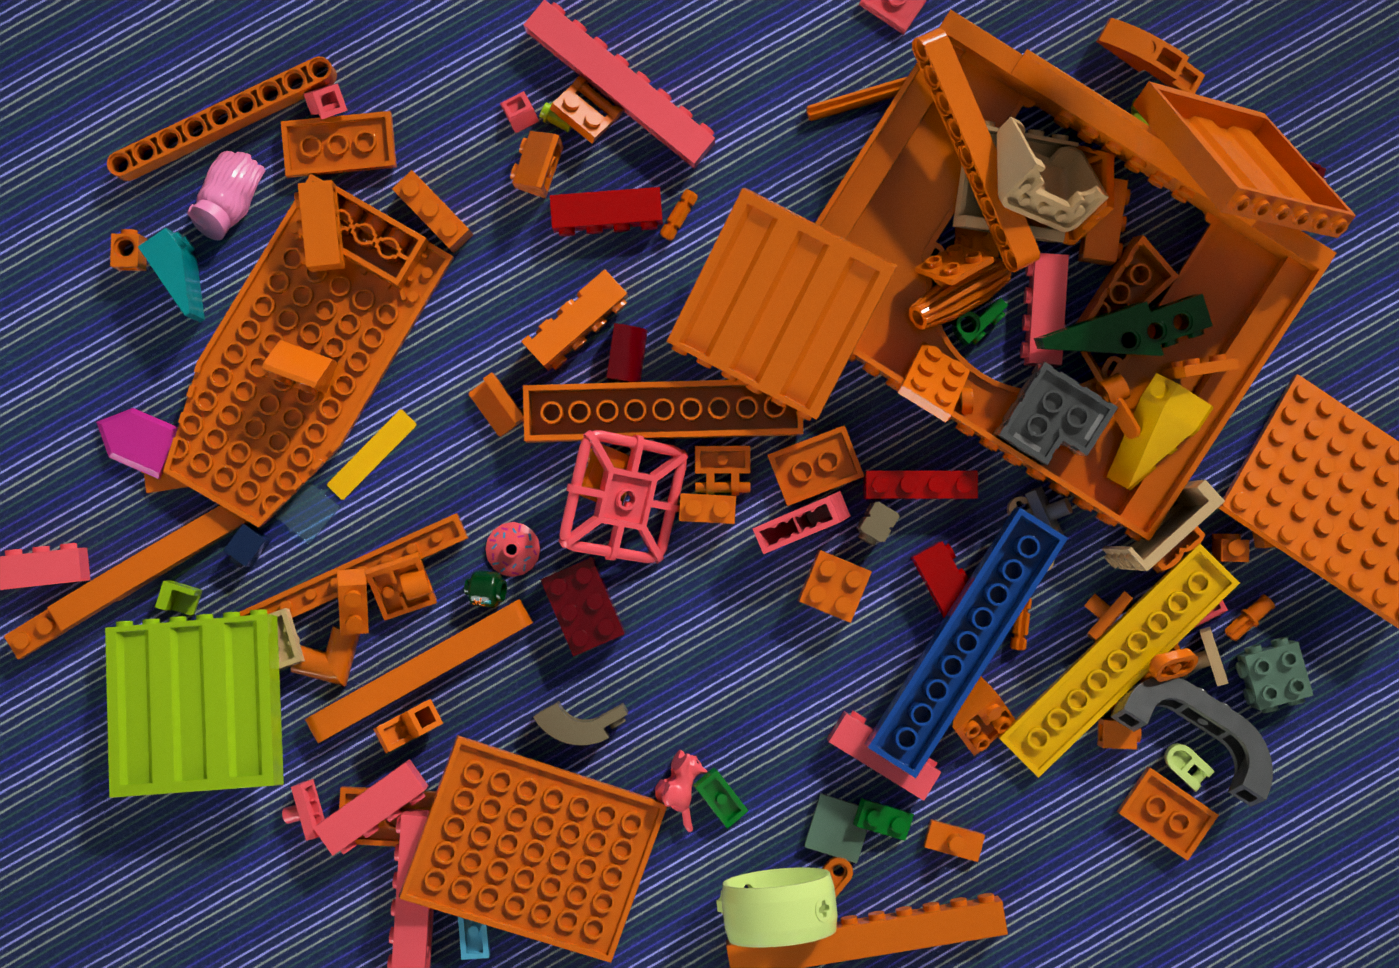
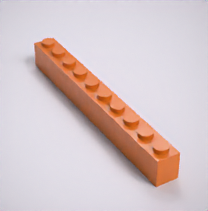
M984 893L978 895V899L968 901L967 898L960 897L951 899L949 904L939 905V902L925 903L923 908L919 909L904 906L896 908L894 913L885 914L884 911H874L868 913V917L857 918L856 915L844 916L840 918L841 921L837 922V929L833 935L817 941L790 946L742 947L733 945L729 940H726L730 968H806L1008 935L1003 901L999 896H994L993 893Z

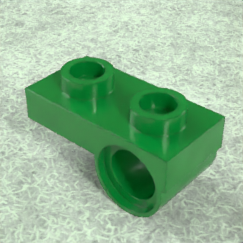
M1000 297L979 316L973 312H967L956 318L952 323V330L957 339L964 346L970 342L975 345L986 335L983 330L990 323L994 326L1006 315L1003 310L1008 304ZM963 318L969 319L973 324V329L970 333L964 332L961 329L960 323Z

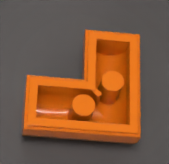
M333 626L326 652L300 645L305 661L291 666V672L346 686L360 634L340 635V627Z

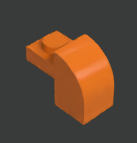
M429 699L377 726L373 730L385 753H388L443 724V721L432 700Z

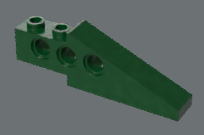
M1193 294L1153 309H1149L1147 301L1136 302L1036 337L1034 340L1037 349L1162 356L1164 355L1162 348L1179 343L1177 338L1186 335L1188 339L1205 334L1203 329L1213 325L1203 294ZM1176 315L1180 316L1182 322L1179 329L1175 328L1173 323ZM1150 324H1153L1156 329L1153 338H1150L1147 333ZM1124 333H1127L1130 337V343L1127 347H1124L1121 343Z

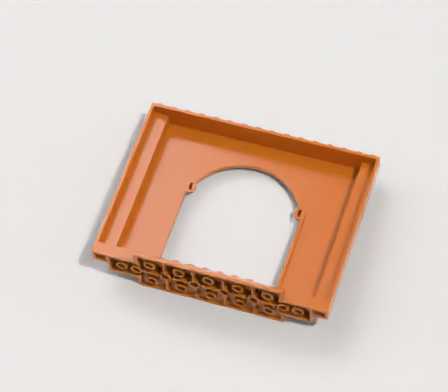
M950 9L939 28L943 29L950 39L984 121L995 122V127L1000 128L1010 117L1015 119L1022 106L1025 108L1038 107L1053 116V121L1060 127L1068 129V127L1078 132L1077 136L1084 142L1089 144L1094 142L1102 147L1101 151L1113 154L1114 159L1118 157L1124 161V166L1130 171L1137 174L1139 172L1149 177L1148 181L1158 188H1167L1172 192L1171 196L1182 203L1189 202L1205 214V220L1209 223L1207 229L1177 273L1179 277L1170 284L1156 307L1193 294H1203L1213 326L1203 329L1205 334L1188 339L1186 335L1177 338L1179 343L1162 348L1164 354L1162 356L1125 354L1123 359L1111 356L1100 367L1105 378L1119 373L1125 379L1130 390V397L1124 401L1132 415L1142 394L1157 373L1162 376L1161 370L1171 368L1170 363L1200 358V363L1209 362V356L1226 354L1227 359L1238 358L1239 369L1172 379V381L1180 384L1214 408L1200 430L1193 437L1190 438L1188 436L1176 447L1178 450L1171 456L1168 454L1158 462L1156 469L1132 490H1128L1107 478V474L1125 435L1114 416L1110 419L1088 456H1077L1069 451L1070 449L1060 445L1053 453V457L1048 465L1037 464L993 436L992 434L1002 423V418L1017 399L1016 396L1021 388L996 381L972 366L952 345L942 325L924 331L919 330L918 327L914 326L915 324L909 316V307L932 288V278L917 273L915 267L925 262L934 249L939 251L938 254L944 251L943 246L936 241L955 213L962 166L918 63L910 72L815 224L897 265L849 361L853 362L855 359L864 364L862 367L864 371L874 377L879 374L887 379L885 384L898 391L923 341L937 347L942 353L953 360L961 362L966 368L971 370L964 387H971L973 389V413L961 415L959 396L953 413L947 420L948 422L950 419L956 422L955 428L967 436L975 434L981 438L978 443L985 448L995 452L997 450L1003 452L1002 458L1012 465L1020 467L1022 464L1027 467L1025 473L1034 479L1043 482L1046 479L1051 483L1049 488L1056 493L1066 497L1071 495L1074 497L1072 503L1085 511L1092 512L1094 510L1098 512L1095 517L1105 524L1112 525L1113 527L1117 524L1127 529L1124 534L1137 542L1141 538L1150 541L1337 253L1299 229L1220 212L1149 125L1030 50L1026 49L1022 55ZM1178 315L1173 320L1174 326L1179 329L1182 323ZM1150 324L1147 329L1150 338H1153L1156 333L1153 324ZM1114 361L1117 364L1114 367V369L1110 371L1108 368ZM1095 377L1079 384L1097 394L1095 386L1098 381Z

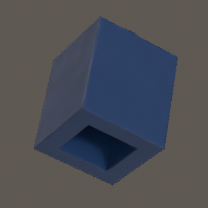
M242 524L223 551L230 555L228 560L240 568L242 566L252 567L272 540L251 524Z

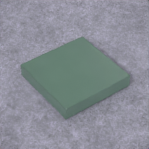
M820 793L804 847L834 857H841L857 864L867 833L866 829L853 825L859 805Z

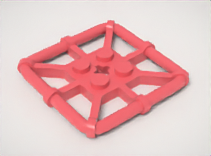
M588 430L583 434L584 438L579 446L571 483H568L566 489L569 493L558 540L561 547L574 552L604 556L606 560L611 561L622 559L641 563H660L664 559L663 556L668 547L675 514L680 509L678 501L686 472L688 454L684 449L674 445L646 440L640 435H633L631 437L602 430ZM600 442L629 447L631 452L627 469L615 468ZM591 448L604 469L600 489L582 486ZM643 450L671 456L669 460L650 474L638 472ZM675 469L667 502L653 500L657 481ZM627 492L630 500L625 501L624 505H622L621 496ZM580 494L598 497L594 515L571 532ZM651 507L665 510L657 544L647 528ZM601 523L613 525L610 541L607 545L578 541ZM625 527L638 530L648 548V553L620 548Z

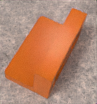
M491 372L483 378L484 382L469 392V396L497 435L502 437L524 421V414L496 375Z

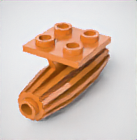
M961 244L950 245L942 253L927 258L925 262L915 267L917 273L932 278L937 285L932 287L909 307V316L915 324L914 326L923 331L953 321L988 301L1009 283L1011 271L1007 269L1000 258L994 259L993 256L964 247Z

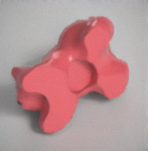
M679 750L671 763V776L664 780L661 779L657 783L655 796L666 807H671L681 812L684 827L688 832H692L693 826L689 805L692 798L693 780L699 774H706L708 771L702 767L697 756L685 754L684 751Z

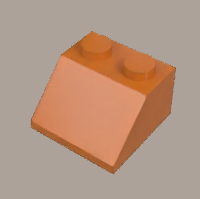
M530 131L528 138L524 137L519 148V153L522 156L519 164H514L510 179L513 180L512 184L516 189L546 199L564 148L559 135Z

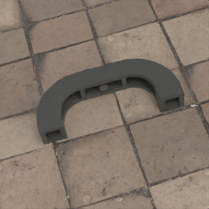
M1154 677L1129 690L1117 702L1111 717L1133 732L1148 724L1155 707H1165L1224 744L1233 758L1235 771L1228 792L1250 807L1267 800L1273 779V766L1268 747L1258 730L1247 719L1232 710L1228 704L1218 701L1210 696L1206 690L1196 687L1183 679L1176 678L1158 682Z

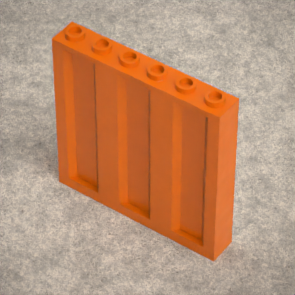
M1150 81L1133 103L1135 109L1220 212L1334 238H1339L1356 217L1352 210L1265 113Z
M742 188L666 342L672 344L671 349L681 355L686 356L689 353L697 357L696 362L709 369L714 366L722 370L721 375L734 382L739 379L747 383L746 388L759 395L764 392L772 396L771 401L784 408L789 405L797 409L796 414L809 421L812 418L817 420L887 288L897 265L747 188Z

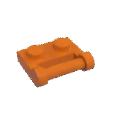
M581 75L576 78L573 84L550 107L552 112L592 144L623 112L622 108L618 105H612L587 84V80ZM579 92L582 93L607 115L605 117L577 94Z

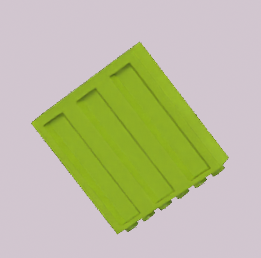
M260 609L250 610V615L240 616V612L223 613V618H213V614L196 615V620L187 621L186 616L169 617V622L160 623V619H143L142 625H133V621L116 622V627L105 628L109 798L284 785L278 623L276 615L267 614V610Z

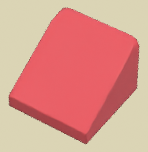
M524 91L500 103L515 133L539 121Z

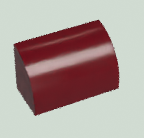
M614 323L607 371L608 380L641 382L648 330Z

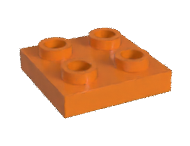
M419 552L365 570V575L384 621L437 603Z

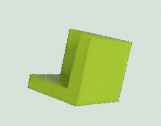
M173 580L163 581L155 608L165 611L174 610L190 616L195 615L203 590Z

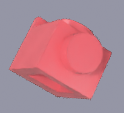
M338 84L327 85L303 94L310 114H319L320 119L348 111Z

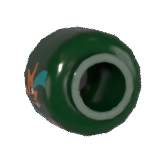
M477 570L470 579H466L464 593L468 595L470 603L474 606L495 608L500 602H504L506 598L507 582L497 572Z

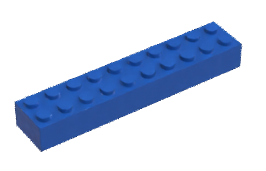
M1022 508L1013 509L868 737L865 745L869 749L914 778H917L1068 538Z

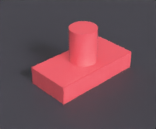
M310 779L291 787L296 805L285 807L282 811L285 823L290 824L301 821L306 841L319 837L313 828L325 819L314 780Z

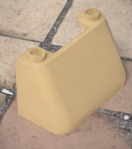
M1010 117L997 132L998 197L1002 205L1009 210L1061 232H1069L1076 229L1109 198L1083 151L1071 146L1059 148L1050 158L1031 150L1024 137V125Z

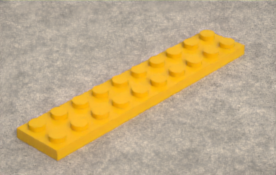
M1199 543L1193 550L1184 555L1175 566L1012 722V725L1003 734L998 736L999 739L1039 778L1149 672L1150 661L1154 656L1167 653L1174 648L1240 582Z

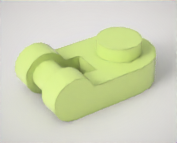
M1172 744L1165 751L1164 759L1167 766L1195 792L1201 787L1200 783L1206 777L1210 778L1215 772L1191 748L1184 744ZM1195 765L1198 769L1191 776L1188 771Z

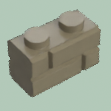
M880 502L870 503L864 512L865 517H862L856 526L857 531L860 533L858 538L874 546L876 542H885L891 532L889 528L894 527L900 516L896 511Z

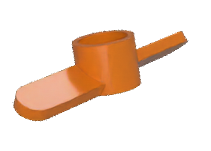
M1081 352L1098 381L1095 386L1097 394L1106 402H1111L1118 407L1113 416L1125 436L1129 439L1138 437L1141 431L1140 426L1124 401L1130 397V390L1125 379L1119 373L1105 378L1091 353Z

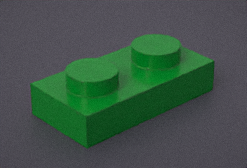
M712 768L693 784L727 829L748 812V809L716 768Z
M861 798L853 825L906 841L914 814Z

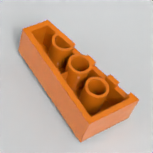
M1144 235L1133 237L1123 251L1121 258L1117 260L1076 323L1136 302L1147 301L1149 305L1179 275Z
M605 269L577 293V300L571 299L559 308L556 313L558 317L555 320L552 318L546 319L538 326L539 329L536 331L537 335L533 339L528 335L521 341L548 371L552 367L554 370H557L567 360L565 357L567 353L572 349L575 352L587 342L585 337L592 330L595 333L606 325L607 320L605 318L612 312L617 314L627 305L625 301L628 298L627 292Z

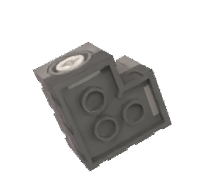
M1046 362L1037 364L1031 372V377L1026 380L1016 396L1017 399L1011 404L1002 418V423L992 435L1039 465H1048L1053 457V453L1060 445L1070 449L1069 451L1077 456H1088L1118 407L1111 402H1106L1101 396L1087 387L1077 384V381L1066 374L1056 371L1050 364Z

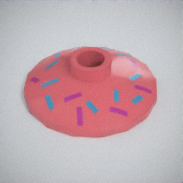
M516 522L502 524L494 529L487 539L485 548L487 560L492 568L502 575L511 577L524 575L533 569L539 559V539L534 531L524 524ZM510 544H514L517 547V552L514 555H510L507 552V547Z

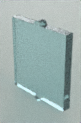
M307 481L274 516L289 527V532H295L308 544H311L340 506L326 495L325 490H319L310 481Z

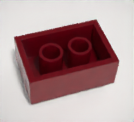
M594 557L540 579L573 656L626 633Z

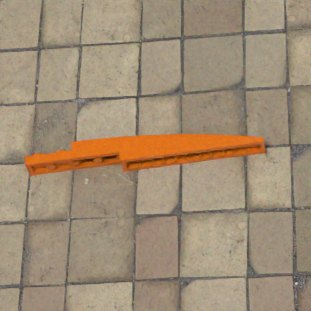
M220 505L48 606L47 610L4 635V638L18 660L23 659L116 601L124 599L240 528L242 524L248 523V521Z

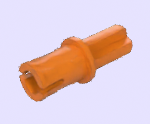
M1262 594L1248 609H1242L1241 615L1226 627L1224 632L1231 640H1239L1253 626H1259V621L1275 608L1274 602L1268 596Z

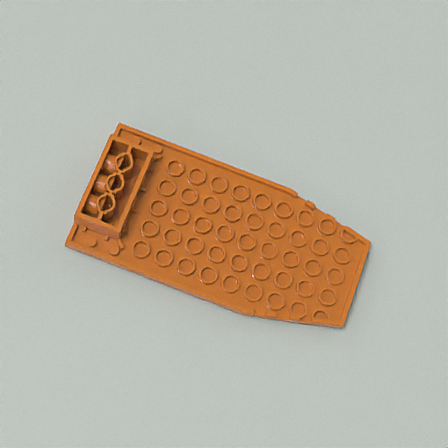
M310 174L306 182L323 181L313 174ZM338 186L337 194L345 268L311 272L306 267V264H302L300 248H304L303 237L299 236L297 221L301 220L300 209L296 208L294 200L196 363L192 384L189 385L186 395V404L178 421L177 433L173 437L163 469L164 473L258 528H262L342 447L454 259L449 253L431 244L426 237ZM279 340L338 362L326 393L318 391L317 395H313L294 387L296 383L294 381L289 386L268 377L269 372L262 369V365Z

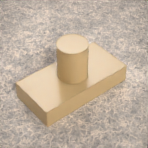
M284 608L270 613L277 616L279 671L304 662L300 638L296 633L290 609Z
M1211 627L1200 629L1205 650L1194 653L1198 656V663L1193 671L1211 666L1217 686L1228 684Z

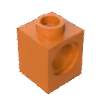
M121 229V234L111 233L110 267L119 271H146L147 259L138 246L147 241V238L138 234V231L133 229ZM132 243L134 246L133 252L129 256H125V247Z

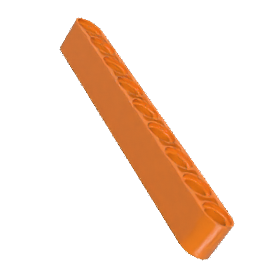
M936 28L914 38L912 41L914 56L1001 258L1009 271L1017 272L1040 259V251L1026 217L1005 208L998 197L997 149L950 39L941 28Z
M320 56L314 57L112 153L107 159V168L110 173L123 181H132L305 99L304 93L334 84L337 79V72L328 59ZM321 67L328 68V72L324 77H316L318 69ZM303 79V84L300 88L292 89L293 81ZM277 90V98L273 101H267V95L271 91ZM253 102L252 110L243 113L244 104ZM222 114H228L226 123L218 125V118ZM202 125L203 132L199 136L194 137L193 130L197 126ZM174 137H178L177 145L170 149L168 147L169 141ZM148 149H153L152 157L149 160H144V153ZM127 160V169L119 172V165Z
M518 599L309 716L305 721L317 743H320L531 625L533 622L521 600Z

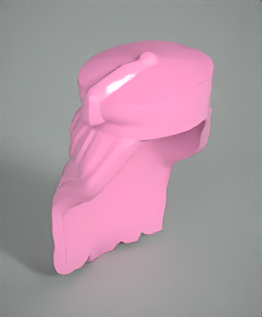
M221 152L207 172L203 186L197 195L196 204H192L188 209L187 214L195 227L210 239L222 240L229 228L237 224L248 213L257 185L265 173L264 167L258 165L256 160H252L251 155L248 153Z

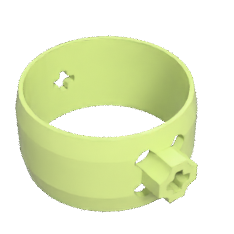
M796 867L741 874L723 882L720 898L716 900L717 911L723 914L728 940L731 944L737 946L781 947L803 944L829 937L837 929L838 914L835 887L830 871L826 869Z

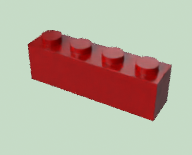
M660 187L550 195L552 229L554 233L559 232V236H573L575 231L586 230V234L603 233V229L614 228V232L630 231V227L641 226V230H654L658 228L657 225H663Z
M978 471L863 472L865 476L863 477V499L978 498Z
M938 541L911 556V559L940 613L945 618L969 579L963 568L958 569L953 559L956 558V555L950 544L945 545L943 541Z

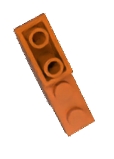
M1110 18L1096 41L1138 72L1146 70L1168 87L1195 94L1205 77V74L1187 62L1189 56L1151 33L1114 18Z

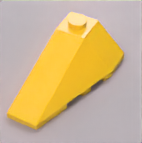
M1156 373L1142 394L1133 414L1140 426V435L1133 439H1129L1124 435L1107 478L1128 490H1132L1156 469L1158 462L1168 454L1171 456L1178 450L1176 447L1188 436L1190 438L1193 437L1200 430L1214 407L1180 384Z

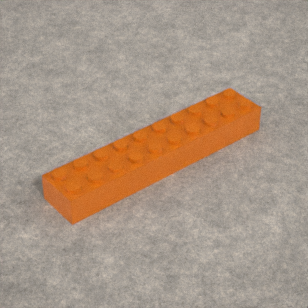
M739 379L736 382L731 380L523 385L524 441L527 443L582 441L584 438L583 434L588 430H602L631 437L633 435H640L646 440L803 435L804 432L803 418L796 414L797 409L789 405L784 408L771 401L772 396L764 392L759 395L746 388L747 383Z

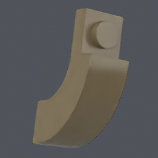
M557 701L536 713L533 718L541 729L561 742L572 745H590L608 739L610 734L606 727L609 725L613 729L626 721L624 716L628 715V710L624 703H621L596 718L579 719L570 715L563 708L560 701Z

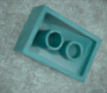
M164 228L139 245L138 248L183 314L201 323L205 320L198 262L192 253L195 247L186 236L182 237L178 231L174 233Z

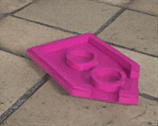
M135 408L96 422L109 458L160 480L173 437L176 436L178 427Z

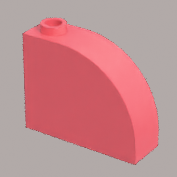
M838 491L752 529L763 554H766L838 524L851 515L841 492Z

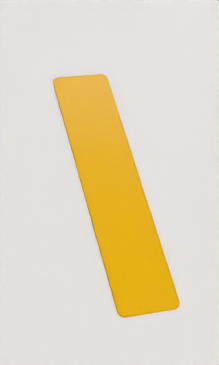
M399 410L327 483V486L341 500H344L416 427V423L403 410Z

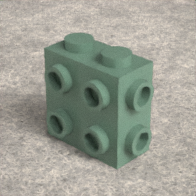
M1281 637L1271 640V645L1261 647V644L1245 647L1244 653L1237 654L1236 670L1239 677L1244 680L1246 689H1243L1246 703L1251 705V708L1261 710L1262 713H1269L1278 710V705L1288 703L1289 706L1304 703L1305 698L1314 696L1299 642L1288 640L1287 637Z

